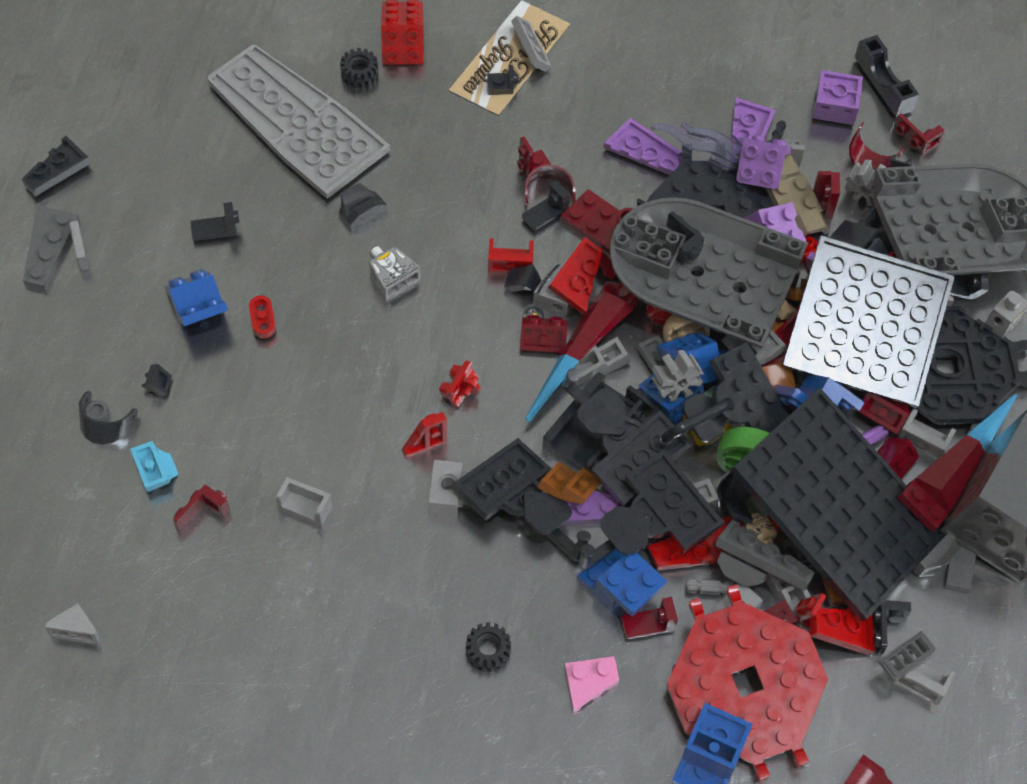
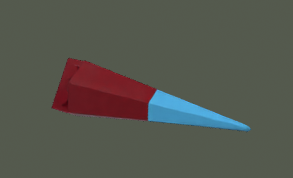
M606 281L600 293L593 296L586 313L581 317L525 419L528 423L564 380L568 370L574 368L614 326L634 310L640 299L630 293L623 284Z
M1017 394L1011 396L965 437L909 482L897 497L931 532L937 529L953 510L1013 405Z

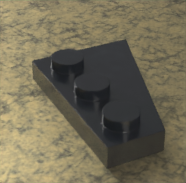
M66 135L61 139V145L57 148L53 147L48 152L49 156L43 162H38L22 178L24 186L34 196L90 164L89 157Z

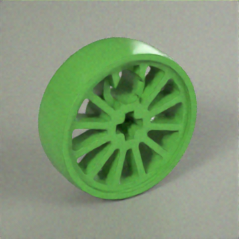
M736 427L727 430L721 437L717 448L716 460L718 465L727 473L762 441L769 432L751 427Z

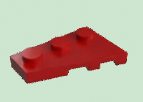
M586 237L582 239L547 287L583 315L588 308V300L592 293L594 277L597 274L603 252L601 248Z
M838 608L819 609L816 615L810 618V634L812 637L866 655L875 652L872 614L866 620L861 621L850 608L843 610Z

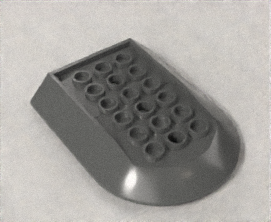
M983 164L875 169L873 203L898 259L949 275L1027 269V183L1005 170Z
M661 198L635 207L621 219L612 235L610 259L614 272L623 286L643 302L762 348L769 337L793 283L808 242L695 200ZM671 211L675 212L678 216H682L691 227L700 231L702 236L705 237L699 256L694 261L690 260L684 266L677 261L679 247L685 243L687 236L670 230L666 226L668 214ZM699 271L702 273V276L696 277L691 272ZM741 287L745 292L737 293L733 288Z

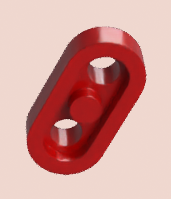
M255 296L249 302L253 333L259 338H268L276 330L272 303L266 296Z

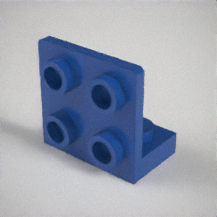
M654 374L638 385L639 390L663 408L665 416L674 425L683 420L684 402L697 394H704L703 384L700 387L689 386L693 392L692 395L686 398L683 392L680 391L677 401H670L667 395L665 398L662 397L652 380V377H655Z

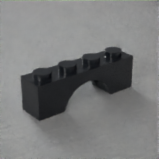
M875 35L860 40L855 59L893 114L897 117L900 113L906 114L914 111L920 94L909 79L902 82L894 75L888 61V49L879 36Z

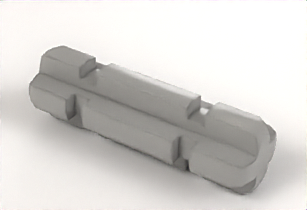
M688 578L686 581V592L696 593V591H699L700 594L711 595L723 593L726 596L727 587L734 585V582L724 581V583H721L720 580L707 579L697 581V579Z

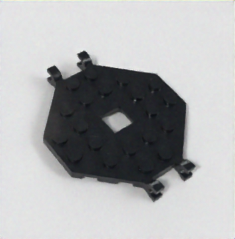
M724 144L715 145L716 152H712L713 161H692L691 145H682L683 152L679 153L681 164L647 200L649 202L661 198H685L715 208H721V210L741 218H745L758 210L774 207L767 190L763 187L737 181L738 172L730 171L731 164L725 161Z
M946 306L919 407L912 408L918 410L920 414L934 424L981 423L1018 384L1027 388V371H1019L1016 357L1026 358L1027 340L1011 341L1005 336L1001 338L992 332V327L980 319L975 320L967 315V311L962 307ZM935 357H956L959 373H943L939 371Z

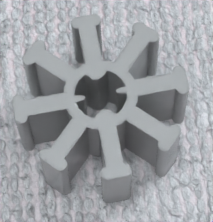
M865 160L862 166L859 162H856L846 178L848 182L845 185L847 192L856 191L852 197L855 201L859 202L860 198L864 196L867 206L874 205L875 170L872 167L871 160ZM882 164L878 166V168H886Z
M684 350L677 352L678 354L674 361L669 354H666L662 357L666 366L654 365L652 368L655 377H652L654 384L662 397L665 398L667 395L670 401H677L680 391L683 392L686 398L693 394L689 386L700 387L703 383L699 376L704 374L694 356L692 354L687 356Z

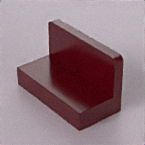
M890 437L877 451L900 479L920 457L910 439Z

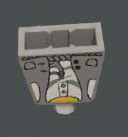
M377 246L370 251L369 255L373 259L369 263L370 274L386 301L421 280V268L398 248L393 247L384 252Z
M1010 291L993 308L985 323L993 328L992 332L1001 338L1006 337L1024 319L1027 312V300L1021 297L1020 294ZM999 319L1003 320V325L997 324Z

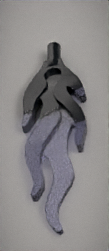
M682 123L680 127L687 134L709 140L705 141L693 138L671 125L654 124L651 126V130L669 133L691 150L714 154L709 158V162L725 170L738 172L744 140L741 137H738L736 142H734L728 136L715 130L691 127L686 123Z

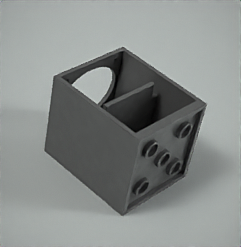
M1027 410L989 445L940 530L945 535L951 532L955 536L956 542L1021 585L1027 582Z

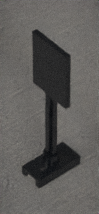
M895 154L889 160L891 167L914 166L913 159L908 158L906 162L899 161L898 155ZM875 205L869 209L858 223L844 220L829 238L865 249L878 234V229L868 227L878 215Z

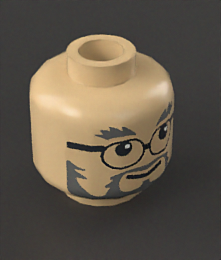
M754 513L752 514L754 520L751 524L743 521V529L746 531L752 529L758 533L757 538L765 544L770 542L774 544L773 540L777 536V530L768 516Z

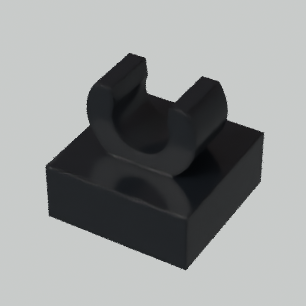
M159 364L150 365L149 372L144 375L147 379L142 384V387L148 392L153 391L159 397L166 396L172 375Z

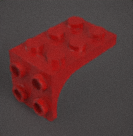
M386 0V2H382L381 41L383 64H422L424 62L423 1L407 0V2H398V0Z

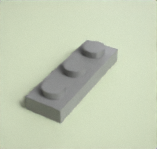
M515 16L511 20L515 28L514 33L519 37L522 43L521 47L529 57L530 65L535 69L547 72L552 66L530 22Z

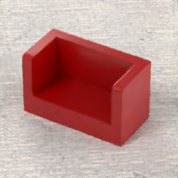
M489 238L488 272L508 273L509 269L533 264L534 240H529V249L494 248V238Z

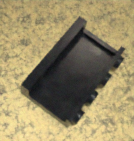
M599 371L583 388L582 391L589 398L601 389L613 390L625 403V417L639 421L644 414L642 400L639 399L635 403L605 384L606 376ZM573 400L543 436L542 447L577 471L584 468L590 472L606 456L602 449V434L590 433L579 422L577 412L580 405Z

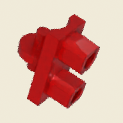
M465 360L462 366L453 365L449 374L453 380L452 383L442 382L439 387L442 397L449 399L454 407L459 408L465 397H468L470 393L478 394L481 389L477 383L479 380L478 375L471 367V361Z

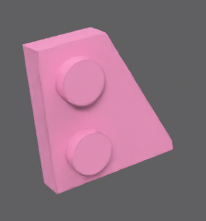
M615 656L565 663L573 712H578L583 705L591 700L594 701L601 696L602 692L611 689L619 683Z

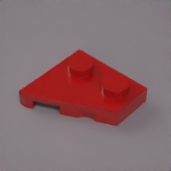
M444 412L430 414L419 422L402 448L405 458L447 442V418Z

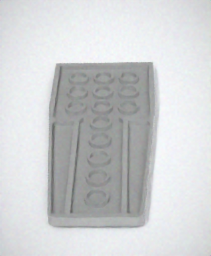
M251 45L208 76L209 85L288 166L327 199L391 151L390 144L348 109L257 45Z

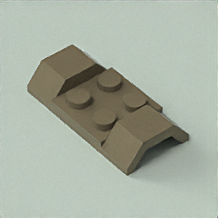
M791 154L785 155L780 186L777 189L765 187L773 205L779 206L793 202L797 213L795 221L797 227L803 231L804 236L819 231L828 234L830 230L821 214L823 210L806 175H802Z

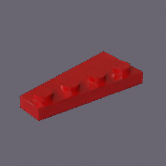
M729 516L722 519L724 521L723 527L686 552H683L672 537L649 545L647 550L657 571L718 564L717 560L723 550L715 545L732 518Z

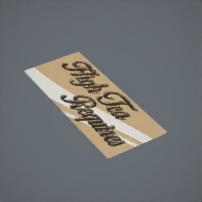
M522 0L449 89V91L497 115L502 112L535 70L529 63L527 53L521 47L522 43L519 37L514 33L515 28L511 20L518 16L529 21L545 54L550 51L570 25V23ZM508 65H513V73H517L518 85H514V93L488 95L487 73H508Z

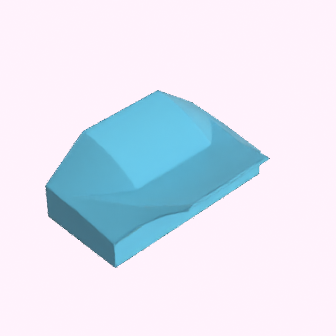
M153 441L130 449L147 492L170 483L172 478L179 475L171 454L158 449Z

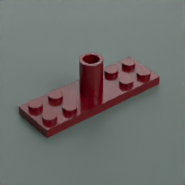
M587 189L561 215L560 221L583 237L588 238L610 255V244L614 230L621 219L633 208L618 210Z

